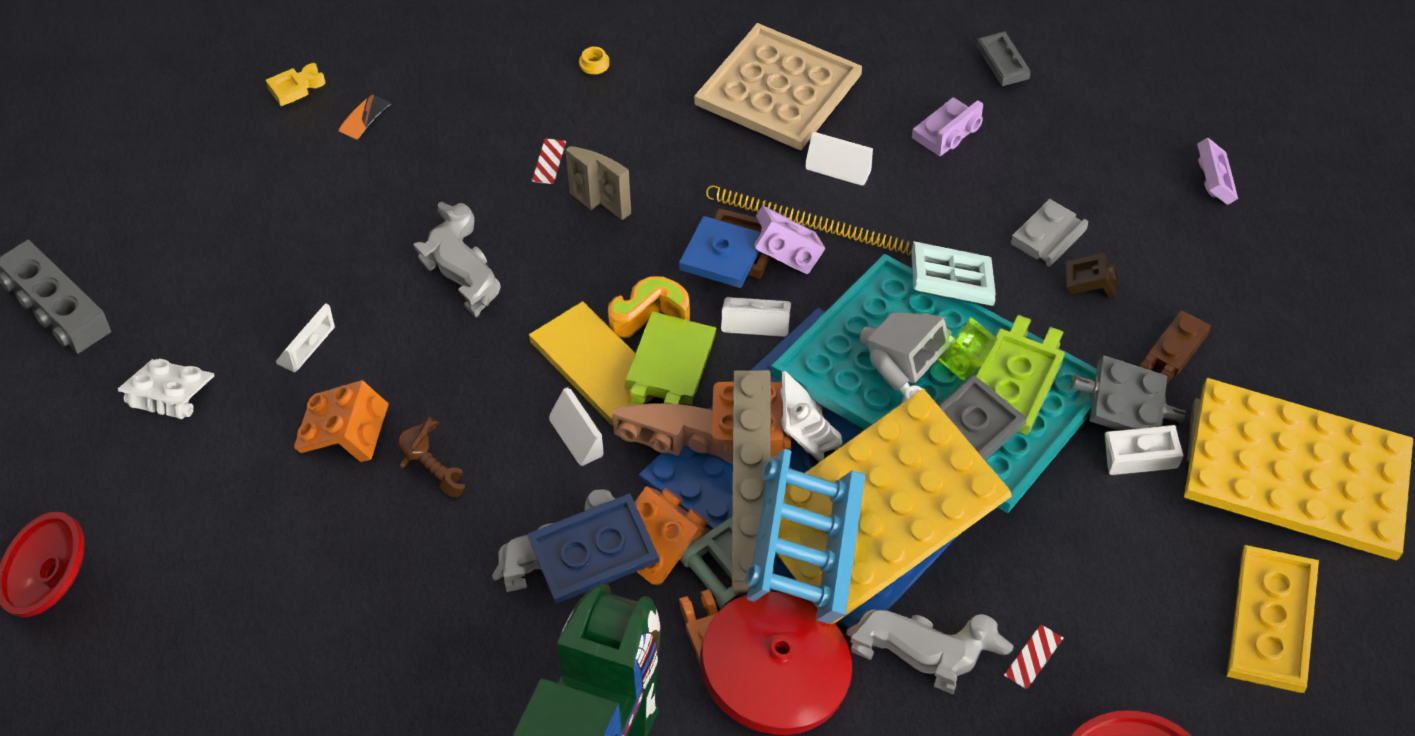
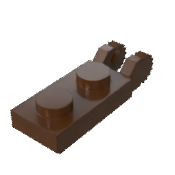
M1181 310L1148 352L1140 367L1152 370L1156 366L1163 371L1160 374L1167 376V385L1173 376L1177 377L1208 336L1211 325Z

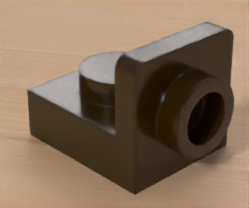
M1105 253L1066 261V284L1071 295L1103 288L1108 298L1116 296L1115 284H1118L1120 281L1118 269L1115 264H1110Z

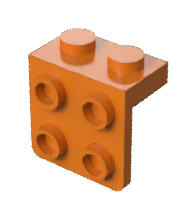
M363 380L316 393L307 403V410L297 432L294 449L299 453H304L339 443L360 462L371 460L389 403Z
M717 382L713 387L712 440L718 444H733L734 382ZM771 382V459L783 449L791 450V436L784 432L781 424L783 401L780 389L782 388V382Z
M646 486L635 501V505L659 556V562L637 572L651 584L660 585L692 541L698 540L711 530L705 526L708 522L705 517L693 509L687 512L679 505L682 499L667 488H664L661 492Z

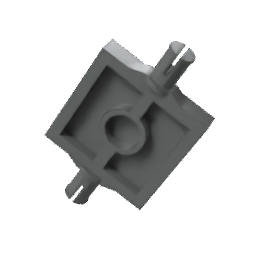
M1103 355L1098 360L1096 376L1093 380L1078 376L1077 374L1071 380V389L1089 393L1092 405L1091 422L1120 431L1161 427L1163 418L1181 424L1185 418L1184 414L1186 411L1184 409H1179L1166 403V375Z

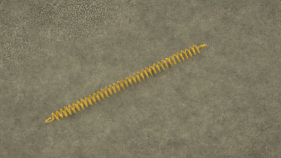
M710 186V187L707 188L706 195H707V197H708L709 199L714 200V198H710V197L708 196V190H709L711 187H715V188H718V191H717V200H718V202H720V201L723 200V203H727V202H728L729 205H732L733 203H734V205H735V199H736V197H737V192H736L735 195H734V200H733V202L730 204V196H731L732 191L729 192L728 199H727L726 202H724V196H725V193H726V189H724V191H723V196H722L721 200H719V199H718V194H719L720 187ZM741 194L740 201L737 205H735V207L740 205V208H743L745 206L746 210L750 209V207L752 210L754 197H752L749 208L746 207L748 196L746 197L744 205L741 207V200L743 197V194ZM758 199L757 205H756L755 209L752 210V211L757 210V213L759 212V211H758V204H759L760 199ZM782 205L780 206L779 214H781ZM786 207V210H785V214H784L785 217H786V213H787L788 207ZM792 209L791 215H790V217H789V219H791V220H792V214H793L794 209ZM799 210L797 211L796 218L794 219V222L796 221L797 223ZM805 211L803 212L802 219L800 220V222H799L798 224H800V223L802 222V225L805 226V225L808 223V227H809V228L813 226L814 229H817V228L819 227L820 231H822V230L825 228V231H826V232H829L830 229H831V233H832V226H833L834 220H832L831 226H830V228H829L828 231H827V230H826V226H827L828 218L826 219V222H825L824 227L821 229V221H822V216H821L820 221H819V224H818V226L815 228V220H816L817 215H815L814 220H813V223L811 224V226H809V219H810L811 213H809L808 220H807V222L804 224V223H803V219H804ZM838 221V223H837V227H836L835 231L832 233V234H834V233L836 232L838 236L841 235V233H842V236H843V237H846L847 234H848V238H849V239H851V238L854 236V240H855V241L858 240L859 237H860V242H863V241L865 240V241H866V244H868V243H870V241H871L872 246L877 243V246L880 247V246L883 244V248H884V249H886V248L888 247V245H889V250H890V251H891V250L894 248V246H895V252H898V251L900 250V251H901V254H903V253L906 251V254H907V255H910L911 252H912V249H911L910 253L908 254L909 241H908V243H907V245H906L905 250L902 252L903 239H902V241H901V244H900L898 250L896 251V244H897V239H898V238H896L893 247L890 249V243H891V238H892V236H890V239H889V242H888L887 246L884 247L886 234L884 235V238H883V240H882L880 246H879V236H880V233L878 234V237H877L875 243L873 244L874 231L872 232V236H871V238H870V240H869L868 242H867V234H868V231H869V230H867L864 239L861 241V234H862L863 228H861V231H860V233H859V236L857 237V239H855V234H856L857 226L855 227V230H854L852 236L850 237L849 234H850L851 224L849 225V229H848V231H847V233H846L845 236H844L845 223L843 224V228H842L841 232L838 234V226H839V223H840L839 221Z

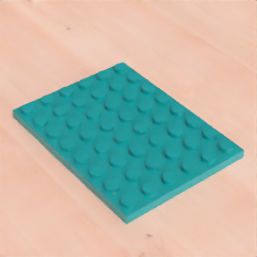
M884 254L771 365L770 375L782 381V372L786 371L808 392L812 400L866 430L901 405L904 395L900 390L896 392L872 365L869 348L862 346L860 343V334L864 327L878 328L893 313H927L943 316L946 328L952 332L951 336L953 338L962 336L968 339L970 348L962 363H952L946 356L947 348L916 383L908 382L910 387L919 386L922 389L924 388L936 404L940 405L972 375H977L1000 328L1010 332L1013 323L975 302L915 290L912 268ZM1028 332L1026 338L1043 344V339ZM1065 352L1060 369L1029 435L1020 432L1015 433L986 460L987 464L1009 488L1012 497L1000 504L998 508L1009 513L1089 417L1092 407L1089 393L1071 389L1070 385L1075 374L1093 380L1096 376V368Z

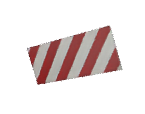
M544 140L532 182L554 184L566 141Z
M1040 625L1004 676L1027 689L1060 644L1063 637Z

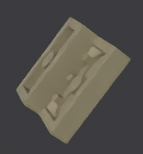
M572 146L565 149L570 194L590 210L601 203L621 220L631 214L629 170L618 162L591 150Z

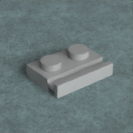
M1049 199L1012 235L1011 245L1037 260L1039 258L1046 261V265L1050 267L1087 230L1088 221L1086 219L1081 221L1076 218L1074 212Z

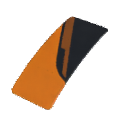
M371 95L348 116L339 128V132L359 139L367 126L391 102Z

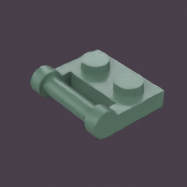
M729 518L691 543L679 559L685 567H690L711 591L712 595L716 598L715 603L720 610L733 600L747 594H733V586L726 589L701 557L709 552L732 580V518Z

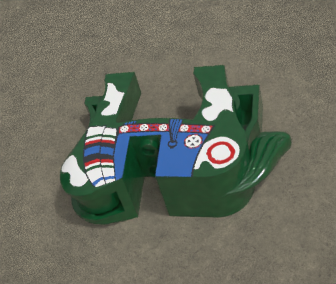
M603 583L588 591L572 610L557 643L562 676L558 683L543 678L540 679L513 736L649 735L658 713V705L656 703L657 665L660 646L658 612L650 597L643 596L638 602L611 594L610 586Z

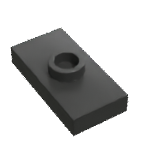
M1006 32L982 37L977 40V48L1001 86L1030 79V69Z

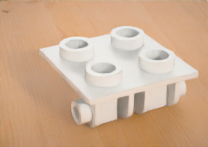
M152 359L122 384L118 391L125 393L124 402L128 403L132 408L143 409L149 412L157 410L158 414L164 415L166 413L168 416L183 419L184 417H190L193 412V404L189 403V399L214 377V373L202 371L194 366L184 367L171 364L164 359Z
M783 371L782 388L780 389L783 401L782 428L807 453H810L821 462L824 460V452L831 449L836 450L841 446V433L830 426V423L824 419L822 405L812 400L808 392L786 371Z

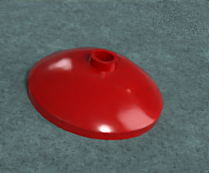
M62 512L43 514L28 523L13 539L0 563V605L4 610L18 617H31L55 605L70 589L80 571L84 557L83 531L80 524L73 517Z

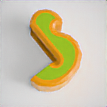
M650 276L640 280L632 288L630 300L626 301L622 296H617L609 303V328L620 338H631L648 323L652 311L657 313L661 311L665 315L690 321L688 293L679 283L666 277Z

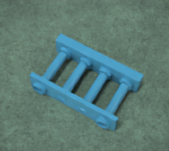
M783 449L766 462L763 470V480L766 481L753 563L750 565L745 579L746 585L749 586L747 600L754 602L768 593L769 589L813 601L815 606L818 607L816 620L830 624L846 615L865 474L852 470L839 480L830 482L790 469L791 450ZM786 483L830 497V501L833 502L830 517L783 503ZM781 518L825 531V535L828 536L826 550L823 552L778 538ZM775 553L820 566V570L823 571L821 585L817 587L772 573Z

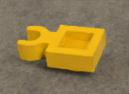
M311 63L306 65L299 73L292 68L266 79V83L279 105L284 106L309 95L307 88L323 86L325 79L322 72L318 73L317 65Z

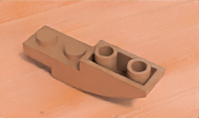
M641 404L615 408L612 414L614 435L621 437L625 441H635L650 446L658 452H668L679 456L683 446H687L698 453H708L733 464V444H718L712 440L713 410L678 404Z

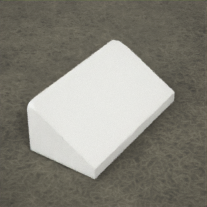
M813 132L806 159V169L854 184L864 185L872 168L873 148Z
M726 297L722 308L721 330L726 333L785 337L788 335L791 302Z
M324 304L276 360L278 365L295 373L335 328L329 305Z
M569 388L563 389L550 413L549 419L580 466H584L603 457L602 434L572 390Z
M1175 425L1105 432L1107 463L1110 475L1176 469L1183 458Z

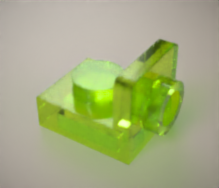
M970 317L938 360L962 380H965L984 363L997 338Z

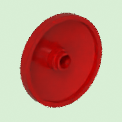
M768 592L754 602L747 600V595L737 598L724 606L714 616L706 630L700 651V668L706 688L713 700L727 715L750 729L767 734L792 735L818 727L827 721L839 708L848 691L852 676L850 650L838 626L835 623L827 624L817 621V607L802 598L790 594Z

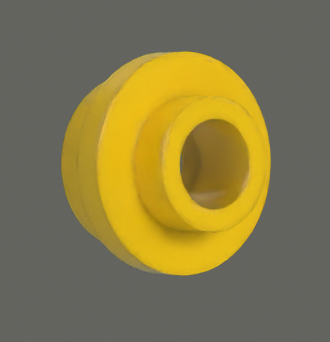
M589 47L582 52L579 66L585 73L600 74L608 69L609 57L602 48Z

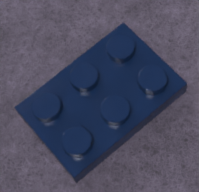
M631 493L527 534L555 604L592 590L600 584L609 583L659 562V556Z

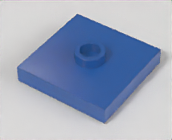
M703 216L679 262V270L741 288L759 253L754 243L761 232Z

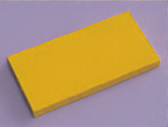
M582 301L529 334L530 342L612 426V414L615 408L628 406L632 397L630 396L631 390L624 388L626 377L636 353ZM647 395L645 404L655 398V396Z
M1244 545L1241 556L1227 677L1299 693L1305 692L1308 680L1319 560Z

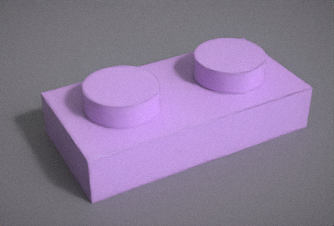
M1207 137L1197 144L1200 153L1198 161L1206 177L1204 185L1212 197H1218L1228 205L1237 200L1238 196L1227 154Z

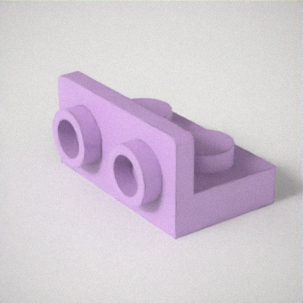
M953 97L917 125L912 131V138L938 156H942L950 148L954 149L957 147L960 141L970 132L973 133L978 130L983 121V103L977 100L968 107Z
M762 206L756 215L762 226V232L754 243L755 248L805 274H809L826 249L816 232Z

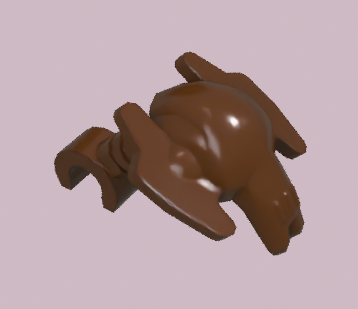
M428 416L426 421L409 427L400 434L398 443L401 452L405 456L400 467L403 469L405 466H408L411 460H420V463L425 465L424 467L430 473L435 474L434 476L440 480V488L446 495L459 497L464 491L465 485L455 482H458L463 471L455 467L447 469L439 461L437 462V459L430 452L428 453V433L436 429L435 426L439 424L438 421L432 420Z

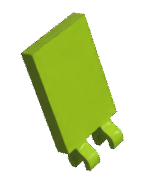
M652 311L626 377L624 389L631 390L630 396H632L628 406L645 404L647 395L665 399L664 404H685L691 406L714 342L717 328Z
M1018 315L1010 332L1000 328L976 377L1027 418L1026 424L1018 432L1029 435L1060 369L1065 352L1058 350L1063 331L1050 327L1043 344L1026 338L1031 319Z

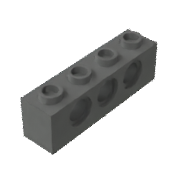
M29 239L0 257V284L8 292L13 290L23 308L26 310L31 308L34 311V316L44 328L50 326L53 329V335L63 347L69 345L79 354L111 333L103 310Z

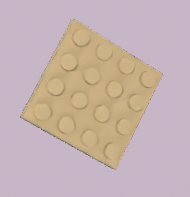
M757 23L694 96L695 105L798 150H802L811 139L812 133L819 129L861 76L862 66Z

